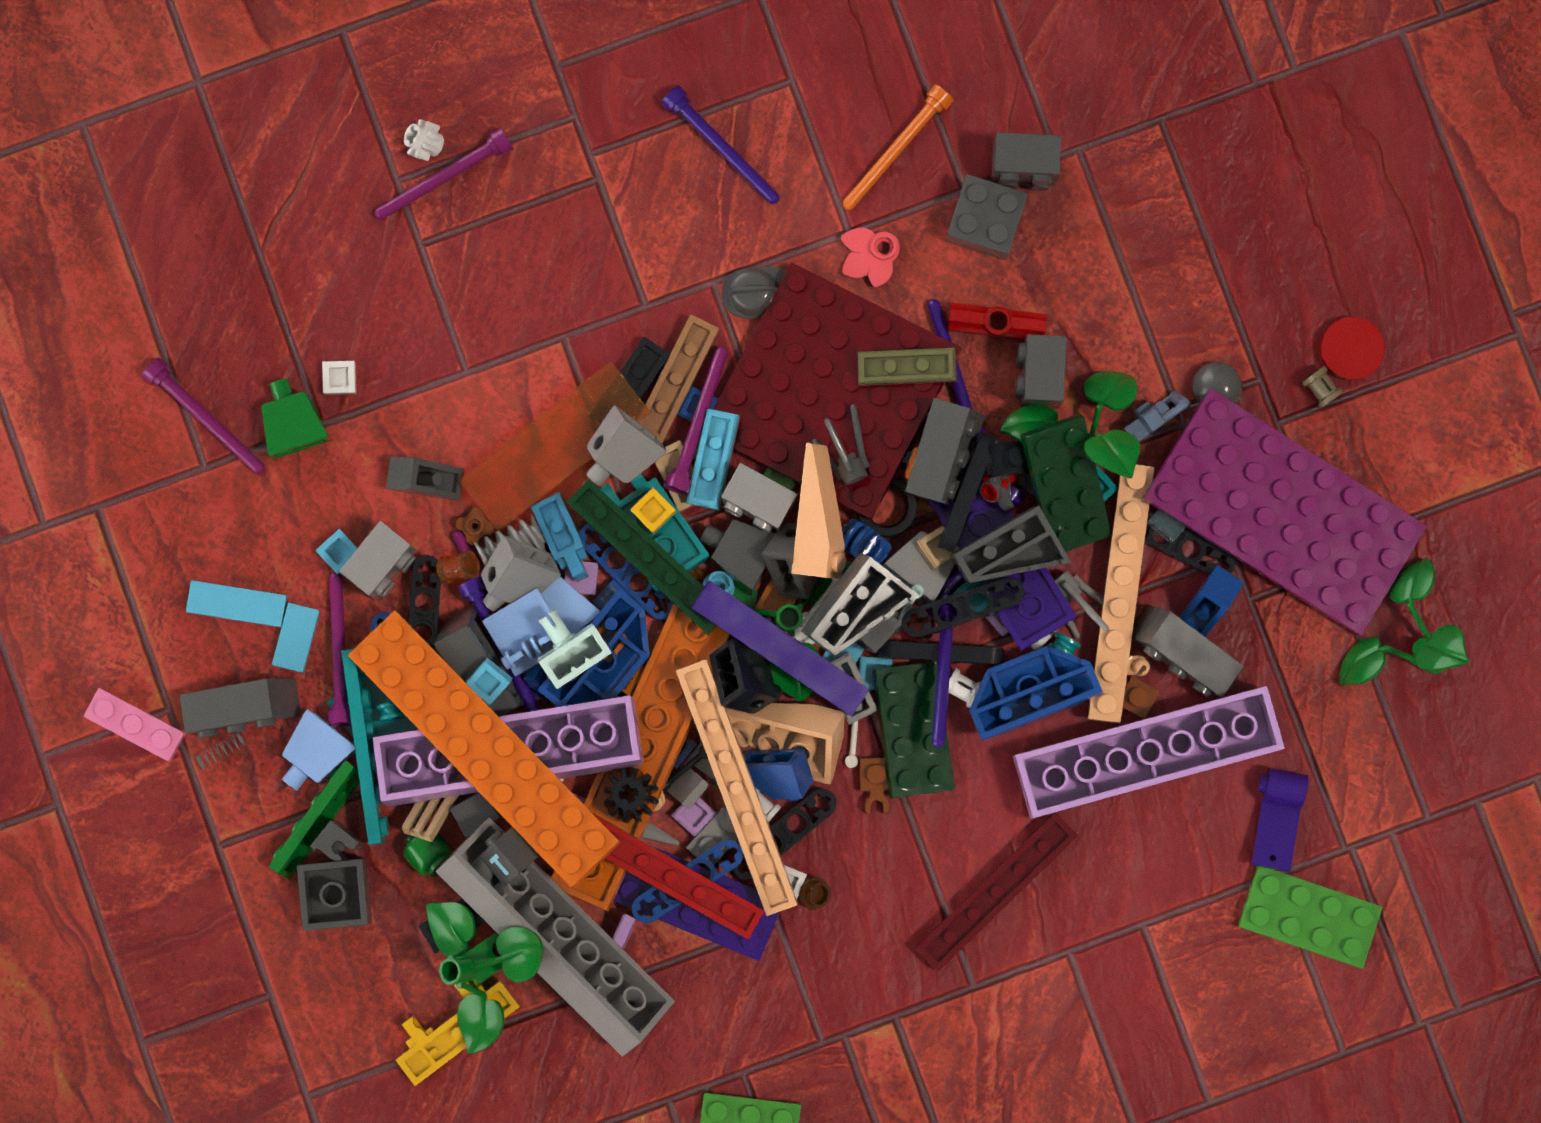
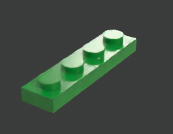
M344 760L341 765L333 770L326 787L313 798L311 808L293 826L291 836L284 845H281L275 851L273 861L268 866L269 868L291 880L297 871V865H301L313 849L310 847L329 821L334 820L359 785L358 767Z

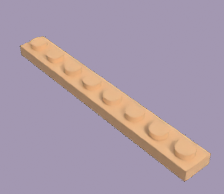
M1136 465L1131 479L1122 475L1119 477L1101 618L1108 625L1109 630L1103 631L1101 627L1099 628L1094 672L1103 693L1090 699L1087 718L1089 720L1121 723L1149 503L1142 498L1153 481L1154 467Z
M708 659L676 670L766 916L797 906L798 902L726 707L720 704L714 675Z

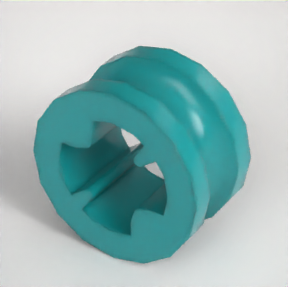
M1058 632L1054 634L1055 641L1048 645L1075 656V649H1080L1081 647L1078 642Z
M392 701L376 706V710L381 712V717L378 718L380 723L406 717Z

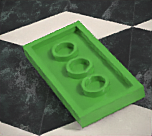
M1257 866L1237 927L1363 969L1383 907L1273 869Z

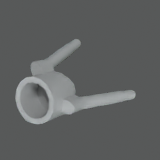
M1066 571L1055 580L1068 604L1075 600L1103 631L1109 630L1108 625L1080 596L1083 593L1082 589L1103 605L1104 597L1084 583L1078 575L1073 577L1069 571ZM1071 621L1067 626L1074 638L1078 639L1080 634L1074 621Z

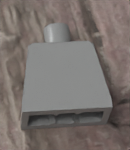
M614 405L587 445V449L596 463L587 471L586 475L598 486H601L611 474L622 482L629 483L667 451L654 433Z
M922 531L888 559L883 566L909 588H912L915 584L923 587L924 594L915 600L920 605L936 600L955 565L954 560L951 559L936 570H931L915 546L918 540L927 535Z
M504 536L481 573L482 580L488 591V594L483 599L485 606L493 612H498L506 602L511 604L536 588L539 589L540 593L546 590L561 575L552 554Z

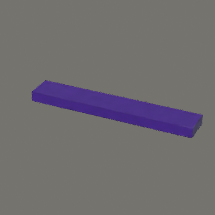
M710 580L691 606L692 609L850 716L854 714L870 690Z

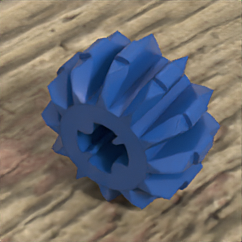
M850 519L842 527L845 544L844 553L854 560L859 553H863L872 557L880 565L884 564L891 550L890 543L884 537L856 519Z

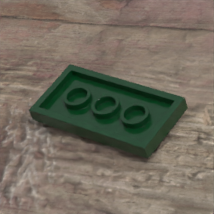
M1077 414L1020 434L1037 506H1040L1065 552L1112 536L1096 465L1087 457L1084 451L1085 442L1089 439L1085 417Z
M938 662L872 670L890 799L955 790L947 727L944 746L936 748L932 744Z

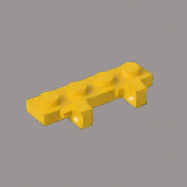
M501 980L487 991L482 984L477 987L486 992L487 1000H496L501 1004L505 1018L520 1007ZM457 989L463 998L474 994L465 989ZM457 1013L435 1030L432 1027L424 1030L414 1015L405 1020L402 1026L411 1037L406 1041L410 1049L395 1061L414 1086H416L464 1050L466 1043L459 1028Z

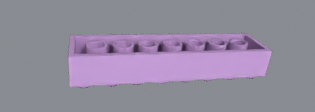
M1264 686L1013 756L1029 816L1032 819L1285 749L1268 688Z
M631 695L499 717L559 779L644 765L636 702ZM420 730L373 737L380 799L386 806L390 807L478 792Z

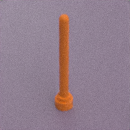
M935 84L927 93L928 98L925 100L926 105L844 199L843 207L846 210H852L932 116L936 112L946 111L954 102V99L944 89Z

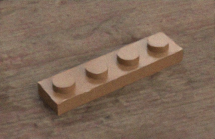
M691 314L638 419V422L654 433L662 444L719 332L718 327Z

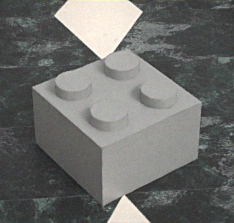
M739 463L721 496L722 504L725 505L724 511L740 520L743 516H746L753 520L754 527L767 532L773 531L777 533L797 501V494Z
M379 521L339 572L373 599L377 600L380 596L385 598L395 587L396 583L393 580L400 571L406 573L414 564L416 558L413 555L417 550L383 522Z

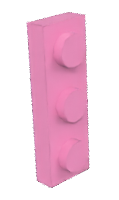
M98 688L83 716L168 762H171L186 734L101 688Z

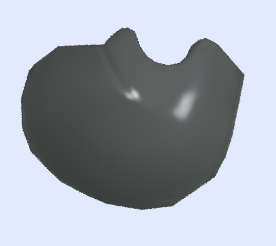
M1214 361L1199 368L1193 377L1192 391L1199 403L1208 389L1212 388L1237 404L1242 397L1243 382L1232 366Z

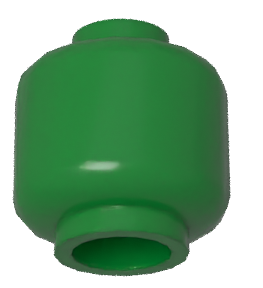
M437 833L433 842L408 835L405 840L407 845L404 848L403 856L420 876L427 877L431 875L436 877L438 874L435 871L451 856L452 849L439 833Z

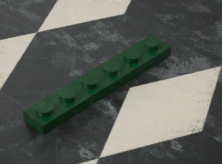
M588 479L567 501V504L699 628L709 635L717 625L691 608L704 586Z

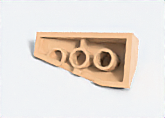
M806 443L791 573L840 579L846 565V557L844 555L845 544L828 446Z
M770 703L754 714L726 708L741 747L751 746L757 750L804 748L813 780L831 784L844 737L845 712L815 704Z

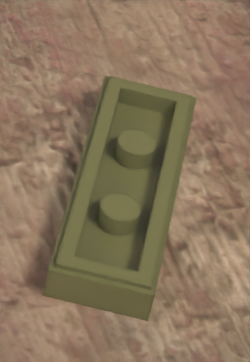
M955 348L858 352V384L860 386L957 382Z

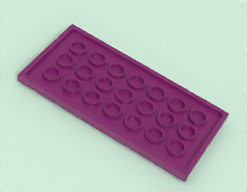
M1212 388L1206 392L1142 498L1358 636H1362L1427 527L1419 520Z

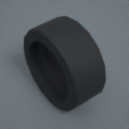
M895 477L889 489L897 491L904 499L905 513L902 519L896 524L881 526L873 520L856 513L858 521L869 526L884 538L901 535L911 526L916 516V497L905 492L907 487L905 481Z

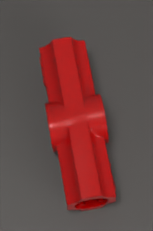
M951 302L948 331L985 335L993 339L1025 340L1027 334L1045 335L1047 314L1009 310L1002 306L985 307ZM993 315L1002 316L1006 321V327L1001 330H995L990 327L988 319Z

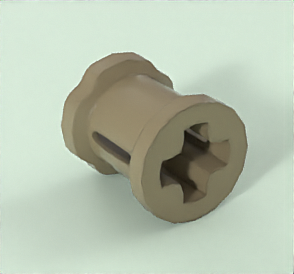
M1325 366L1302 382V385L1304 387L1308 386L1318 399L1320 409L1344 392L1342 388H1337L1327 375L1328 369Z

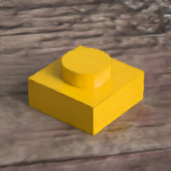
M654 487L630 509L653 535L676 513V510Z

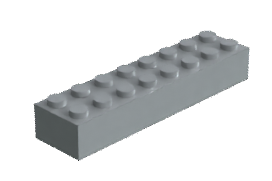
M490 817L487 818L435 872L499 935L511 927H525L534 931L542 940L544 948L542 961L537 973L623 1057L642 1042L675 1001L534 861L504 886L479 857L488 848L484 843L498 830L503 834L505 833Z

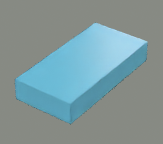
M288 602L272 661L273 666L305 673L320 610Z

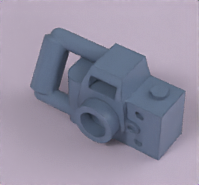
M1178 391L1171 392L1169 396L1153 406L1148 401L1133 412L1136 416L1135 420L1130 422L1131 424L1122 431L1132 434L1141 442L1171 421L1180 412L1187 410L1190 406V401ZM1172 403L1175 407L1170 410L1168 406Z

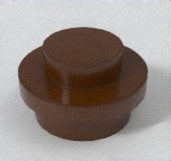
M810 877L804 881L800 888V901L808 909L816 910L824 907L831 896L830 888L823 879Z

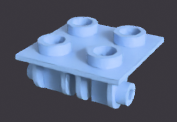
M538 588L482 621L503 655V658H501L503 665L507 670L511 669L515 677L538 664L536 659L553 649L554 643L541 623L538 622L545 615L551 625H555L547 614L551 612V609Z

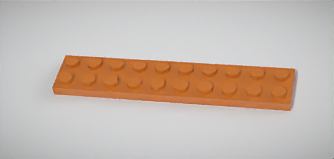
M673 604L632 696L636 702L644 765L625 768L629 776H631L634 768L640 769V778L646 773L651 775L652 779L648 785L656 784L659 790L650 794V796L658 799L694 722L676 670L708 659L712 670L709 655L727 643L732 636L719 626L707 635L675 604ZM621 769L598 773L584 805L592 814L598 815L641 840L651 816L642 811L640 812L642 822L637 823L632 814L629 823L626 824L622 822V814L614 818L610 815L613 807H606L604 805V801L612 797V795L604 793L603 789L604 787L614 788L615 784L609 780V777L613 775L618 780H621ZM633 789L627 790L629 795H624V799L631 803L636 800L634 796L638 797V793ZM649 803L647 807L654 811L657 804ZM604 859L574 889L555 871L551 879L567 894L609 912L627 871Z
M396 610L348 654L353 662L572 889L621 843Z

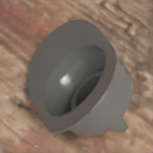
M750 267L736 270L728 276L723 285L722 298L724 305L730 313L739 318H762L775 292L778 291V286L786 270L778 267Z

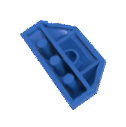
M618 589L591 622L598 630L605 621L607 629L601 637L611 650L614 659L611 662L602 659L558 689L553 686L547 677L538 688V691L556 706L562 707L616 698L650 656L645 609L622 590ZM622 641L625 645L616 655L614 649Z
M1045 646L987 669L969 712L980 739L983 741L1013 732L1071 709L1103 693L1091 662L1050 646Z

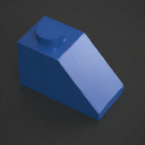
M1217 565L1179 618L1206 637L1229 609L1244 582Z
M804 748L746 751L743 754L754 786L773 800L786 799L787 801H796L802 799L814 782Z

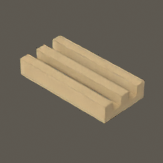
M458 796L446 797L426 832L423 830L429 819L436 812L441 798L416 802L402 825L403 832L433 842Z

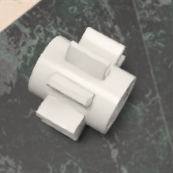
M419 119L418 125L411 124L404 135V144L410 147L407 154L425 161H429L430 156H437L444 144L443 135L438 133L440 126Z

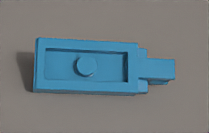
M560 492L555 493L531 505V509L555 562L559 564L562 570L569 568L572 577L577 582L589 577L582 560L588 558L587 549Z

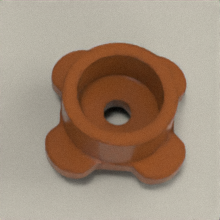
M480 507L472 508L469 515L464 518L460 517L456 521V528L465 534L466 542L469 545H475L474 542L478 544L480 539L494 532L493 523L486 520L483 516L484 511ZM472 524H478V528L473 529Z

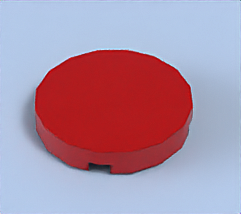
M1357 316L1344 317L1332 323L1324 332L1320 342V358L1323 364L1335 377L1346 381L1362 380L1373 374L1381 365L1385 354L1384 339L1379 329L1369 320Z

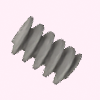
M531 514L530 526L523 519L519 520V531L511 525L507 526V537L546 551V541L533 514ZM499 530L496 531L497 542L495 543L488 536L484 537L485 548L480 547L474 542L485 566L504 537Z

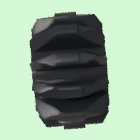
M623 768L620 770L621 780H618L613 775L609 777V780L615 786L614 788L604 787L603 792L612 795V797L604 801V805L606 807H613L610 813L612 817L616 818L622 814L623 823L628 824L632 814L634 820L640 823L642 822L640 812L644 811L648 816H651L653 811L647 807L648 804L655 805L659 803L658 798L650 796V794L657 792L659 788L656 784L648 785L652 779V776L648 773L640 778V769L634 768L631 776H629L628 771ZM629 789H633L638 793V797L634 796L636 800L632 803L624 799V795H629L627 793Z

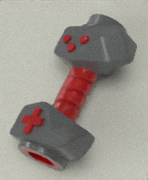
M985 475L983 477V484L980 487V493L984 500L990 503L997 501L1004 511L1014 508L1011 500V484L1014 482L1019 483L1030 494H1033L1034 490L1030 475L1000 477Z

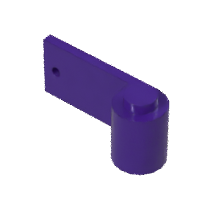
M1268 768L1267 774L1261 773L1258 792L1263 794L1251 865L1291 872L1300 809L1304 804L1308 788V775Z

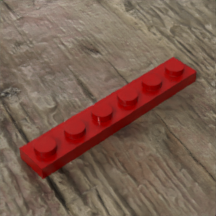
M593 813L621 842L605 859L749 940L765 912L764 909Z

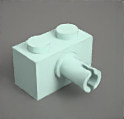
M554 609L547 613L555 624L554 626L551 625L545 615L538 620L554 643L553 649L536 660L553 686L558 689L612 652L593 624H589L576 634L574 632L570 633L558 615L557 610Z

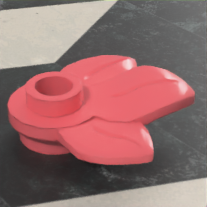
M863 227L852 229L841 236L843 244L852 251L844 262L843 275L855 279L868 276L874 288L885 284L890 279L893 273L892 262L897 258L900 251L899 241L893 234L889 232L875 234ZM881 243H886L889 245L890 250L888 253L882 254L878 251L877 247Z

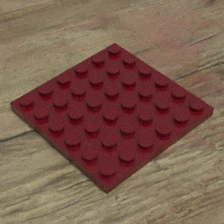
M791 262L778 286V291L775 292L772 301L763 314L713 410L740 416L733 450L802 484L806 443H812L813 439L816 438L822 445L828 446L830 456L838 465L837 460L840 459V456L824 423L826 418L831 420L847 455L855 453L856 457H859L850 406L855 404L859 416L865 454L870 464V467L866 468L868 476L856 483L844 486L842 480L837 481L833 471L832 475L837 503L872 520L930 411L933 398H937L945 382L860 386L858 384V352L955 348L957 360L962 348Z

